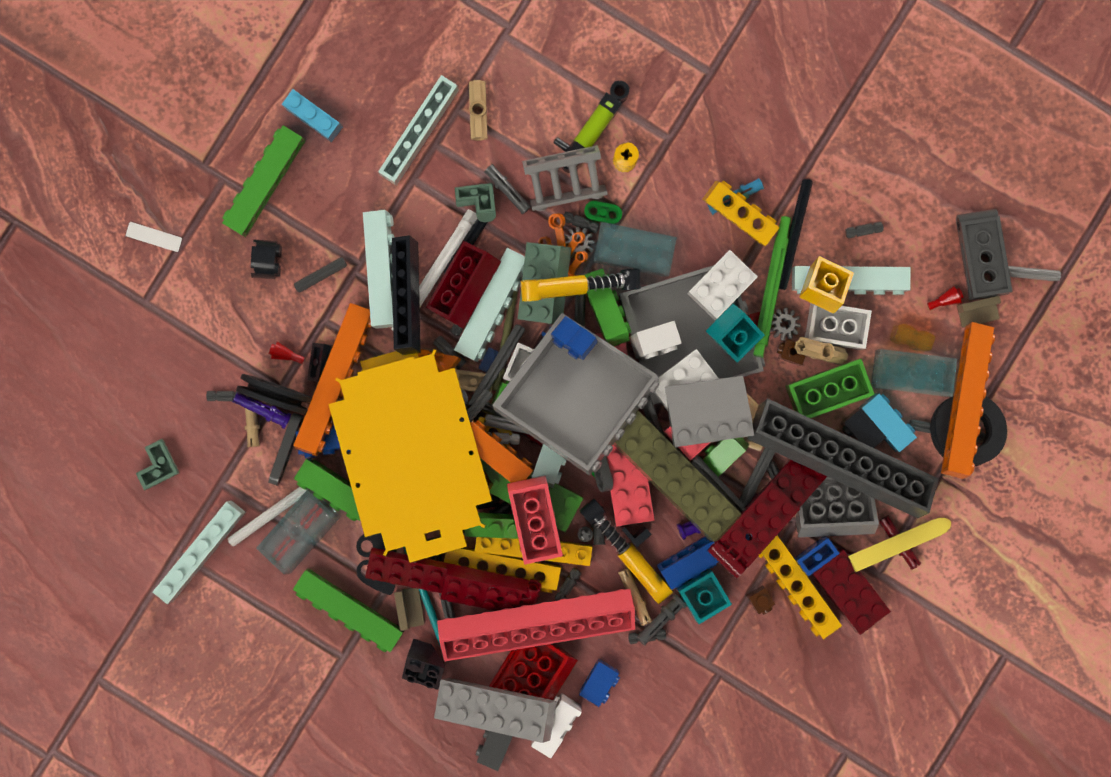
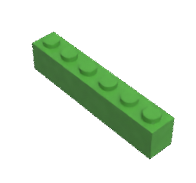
M284 125L281 129L278 128L276 130L273 142L264 149L262 160L257 161L253 168L252 176L245 180L242 192L235 196L232 208L228 209L223 216L224 221L222 223L244 237L248 235L305 143L303 137Z
M309 568L304 571L293 588L296 591V596L313 602L312 606L320 611L322 609L329 613L328 616L333 620H341L345 623L344 626L347 629L358 631L364 640L368 642L372 640L377 644L376 647L383 652H391L405 631H400L398 625Z

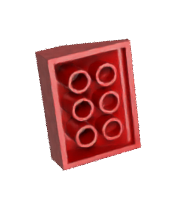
M554 643L511 650L489 687L554 700L578 660Z

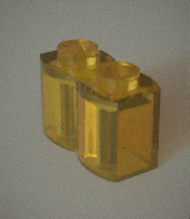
M900 324L893 327L889 339L895 344L908 345L915 351L924 352L932 350L936 337L930 332L917 331L910 325Z

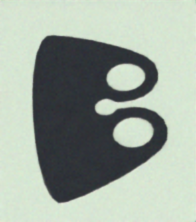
M379 533L367 537L363 534L356 544L358 553L363 557L370 556V552H363L360 547L361 543L366 540L372 543L373 548L386 550L382 535ZM369 560L360 562L356 571L358 578L369 587L384 594L392 595L395 584L365 578L361 574V568L364 565H368Z

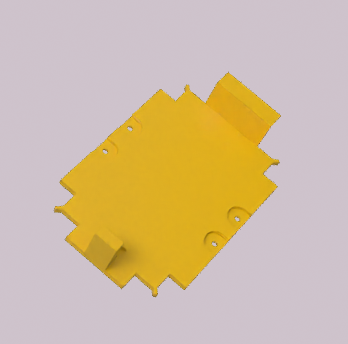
M433 350L432 354L420 358L418 353L402 355L394 351L360 361L363 371L357 372V376L344 380L335 379L341 385L344 400L329 404L364 536L367 537L381 533L386 549L383 555L386 556L391 550L405 547L409 562L467 547L463 530L475 526L483 528L486 526L481 523L476 506L492 501L456 370L452 368L439 372L435 360L436 350ZM461 417L464 418L463 422H460ZM472 450L474 454L469 455V451ZM356 483H360L359 488L356 487ZM440 530V538L427 541L425 533Z

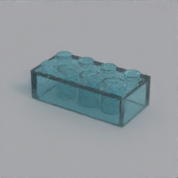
M601 222L593 262L624 269H640V272L668 277L677 237Z
M878 349L875 350L871 386L874 389L953 397L957 359Z

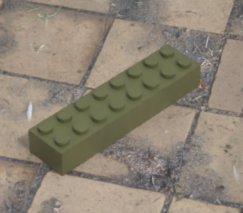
M637 411V416L631 425L627 424L624 429V435L619 441L616 440L613 445L709 541L715 542L741 513Z

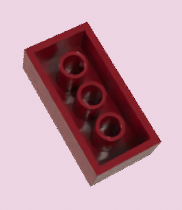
M463 241L426 308L464 329L501 261L488 252Z
M838 548L837 551L840 554L815 571L812 576L854 631L861 635L891 611L860 571L855 572L847 553L843 549Z

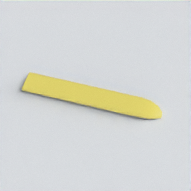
M947 518L931 520L848 557L855 572H858L941 536L950 529L951 521Z

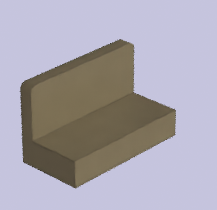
M1000 296L958 305L957 310L961 326L964 328L971 322L982 324L1000 319L997 304L1001 303Z
M419 589L396 590L394 596L400 631L424 625L425 621Z

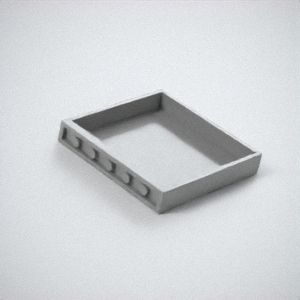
M713 266L619 294L626 322L629 323L631 328V336L637 332L675 321L682 343L677 345V350L660 355L658 352V356L644 361L638 358L641 365L657 374L658 377L696 349L719 379L742 375L745 377L764 371V359L753 355L755 346L738 363L733 360L706 332L716 320L712 319L687 294ZM740 295L732 304H735L746 314L748 312L747 303L742 301ZM655 393L649 394L653 405L661 402Z
M561 313L492 406L497 413L590 476L592 472L596 473L603 457H607L611 453L614 442L622 438L627 424L631 425L638 409L644 408L649 394L657 390L659 379L657 374L591 331L589 332L597 338L598 343L584 360L580 358L576 360L568 354V349L564 347L559 348L552 342L554 339L551 333L566 316Z

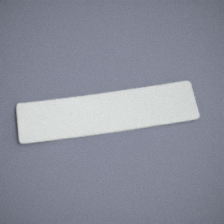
M133 222L129 223L126 232L127 237L175 252L179 251L182 241L181 237Z

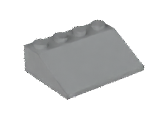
M743 375L665 387L674 447L754 436Z
M827 477L795 514L798 538L875 534L879 525L875 498L830 477Z

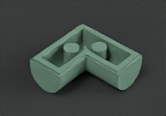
M493 183L455 187L457 207L475 205L477 219L481 222H491L496 218Z
M163 439L144 447L153 464L136 473L144 491L180 473Z

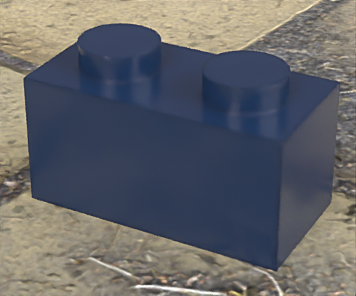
M489 347L478 369L487 373L499 352Z

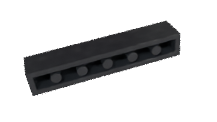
M410 235L392 238L394 350L402 355L421 353L418 242Z

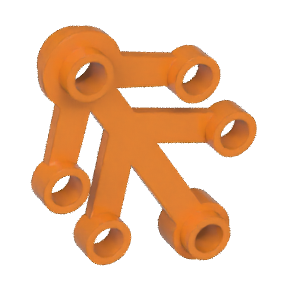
M560 213L552 214L548 219V224L551 228L555 229L557 246L566 247L563 231L565 217ZM575 232L572 235V240L567 246L571 248V255L578 244L585 241V234L583 232ZM577 235H580V241L577 240ZM547 236L541 237L538 240L539 244H543L545 239L547 245H553L551 244V239ZM579 251L575 254V260L569 267L568 276H575V272L581 263L588 260L587 252Z

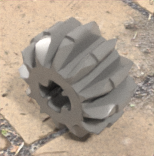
M584 228L582 232L586 234L587 229ZM572 229L568 230L571 237L564 235L565 240H567L565 242L566 246L572 240V235L574 234ZM591 233L585 236V241L581 243L584 245H579L570 258H573L574 254L579 251H593V248L588 246L595 243L593 240H588L592 237Z
M784 308L782 314L781 310L777 309V315H773V327L770 332L775 330L776 333L773 337L777 338L780 335L782 341L785 340L786 336L788 339H792V333L798 334L794 327H801V324L795 323L800 317H792L795 314L794 310L788 314V308ZM781 320L788 322V325H786L787 329L780 326Z

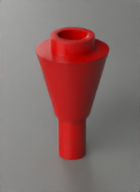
M953 286L938 297V299L927 303L929 310H932L939 306L962 303L961 299L964 297L960 288L956 289Z
M278 341L276 345L272 343L268 353L272 355L271 359L292 360L303 364L305 358L293 353V351Z

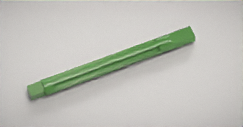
M781 216L778 235L775 237L757 326L765 336L755 345L753 355L761 358L764 357L765 347L768 345L789 241L788 233L791 218Z

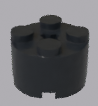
M254 239L253 243L256 246H252L251 268H254L255 273H251V278L276 279V276L280 277L281 265L278 263V258L282 257V246L278 244V241Z

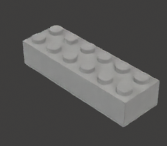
M446 678L440 680L434 718L544 743L551 740L557 701Z

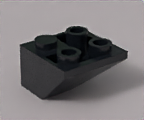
M413 639L407 655L402 679L438 690L445 664L432 644Z

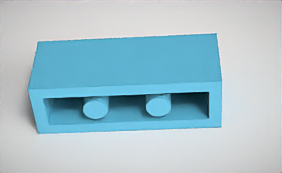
M292 89L282 103V106L330 142L335 139L343 128L337 120L294 89Z
M877 393L859 408H862L886 436L884 440L895 452H901L917 438L914 434L915 430L910 424L903 422L901 419L903 417L897 409H892L889 405V399L884 394L880 395V393Z

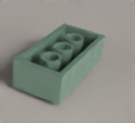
M527 242L522 281L567 277L571 248ZM520 294L518 319L554 324L561 313L564 312L565 296L545 298L538 301H522Z

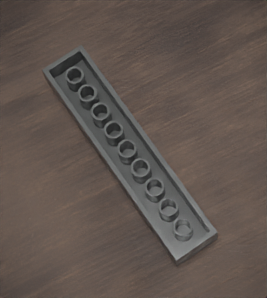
M768 398L758 405L752 423L754 436H748V440L911 516L920 518L930 513L938 478Z

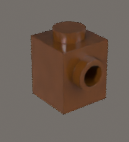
M784 340L783 343L780 342L777 349L778 359L798 366L803 365L806 356L797 354L795 349L796 342Z
M763 585L746 595L758 614H767L773 609L772 606L775 605Z

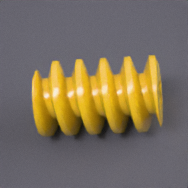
M627 142L616 148L613 165L618 171L624 173L635 168L639 157L637 147Z

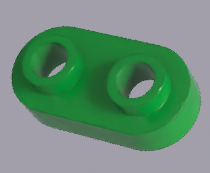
M590 201L584 209L586 218L591 221L614 225L622 218V210L614 204ZM592 208L597 209V214H591L590 210ZM614 212L616 217L610 218L609 213Z

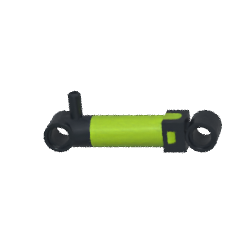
M616 81L612 84L610 94L606 92L598 107L571 145H568L558 137L554 140V144L565 152L592 147L612 118L621 109L622 103L627 100L629 96L628 84L624 81ZM621 88L625 94L617 96L614 91ZM561 167L563 171L570 173L569 167Z

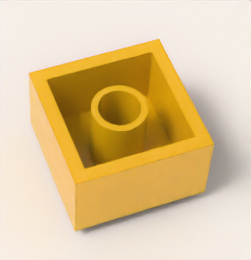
M819 256L809 268L799 298L834 314L844 304L854 272Z

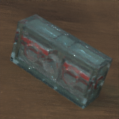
M307 490L256 548L283 574H291L341 517L324 500L316 498L311 490Z

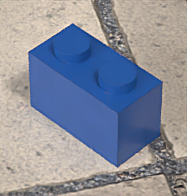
M823 536L794 559L809 577L840 553L829 538Z
M598 659L579 690V695L598 707L601 703L605 704L610 696L608 691L611 686L615 687L620 679L618 670Z

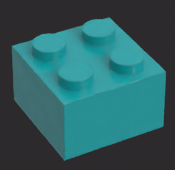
M732 304L706 330L709 336L737 363L765 336L754 322L735 304Z
M710 569L702 572L697 578L685 582L680 588H676L698 624L703 623L732 605L713 571Z

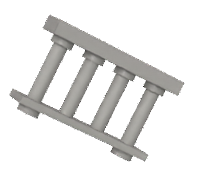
M598 145L522 161L525 175L529 174L532 178L536 198L530 200L532 211H543L547 207L590 198L600 199L604 195H608L605 185L599 186L595 163L598 159H601ZM586 162L588 163L592 187L581 189L576 166L579 163ZM567 166L570 171L573 191L562 193L558 169ZM548 170L551 174L554 195L543 197L539 173Z

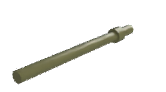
M518 291L513 292L511 296L513 301L506 312L500 350L511 333ZM504 367L493 383L492 390L497 391L500 382H502V377L506 371Z

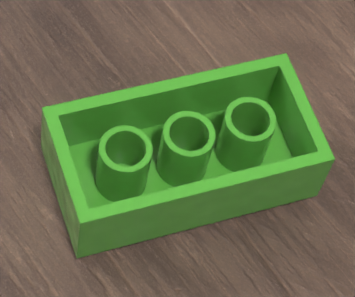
M862 359L848 362L785 385L794 411L808 418L819 416L875 395Z
M314 458L306 459L294 477L298 481L297 485L304 490H307V488L314 492L313 495L322 501L323 499L331 502L329 505L335 510L339 511L341 509L345 511L349 519L360 521L350 481Z

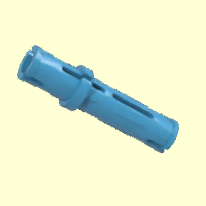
M758 178L746 185H740L739 189L733 192L735 194L737 192L742 193L751 188V190L742 194L748 199L750 195L763 190L764 186ZM725 196L723 202L730 199V196ZM731 200L728 201V202H726V203H724V205H725V206L729 205L730 202H731ZM707 204L712 215L718 212Z

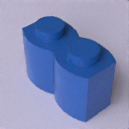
M567 316L562 319L551 333L554 339L552 342L559 348L564 347L568 349V354L576 360L578 358L584 360L598 343L594 335L580 327Z

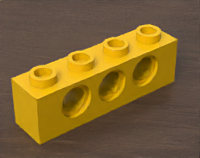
M715 181L702 200L758 243L766 246L779 229L775 224L777 221L769 215L766 217L760 213L762 209L755 204L749 205L746 202L747 198L741 193L737 192L735 194L730 190L732 186L725 181ZM729 195L731 198V202L729 205L725 206L723 204V198ZM741 207H744L746 210L743 217L738 216V210ZM759 218L761 222L760 226L758 228H754L753 221Z

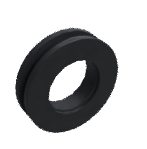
M246 374L241 375L240 379L249 384L248 387L237 386L236 391L260 401L306 415L308 409L303 407L301 403H310L312 397Z
M953 396L937 407L930 423L932 442L942 457H944ZM986 396L982 401L984 411L980 418L986 433L982 445L977 448L973 458L975 466L994 459L1002 451L1007 439L1006 419L998 405Z

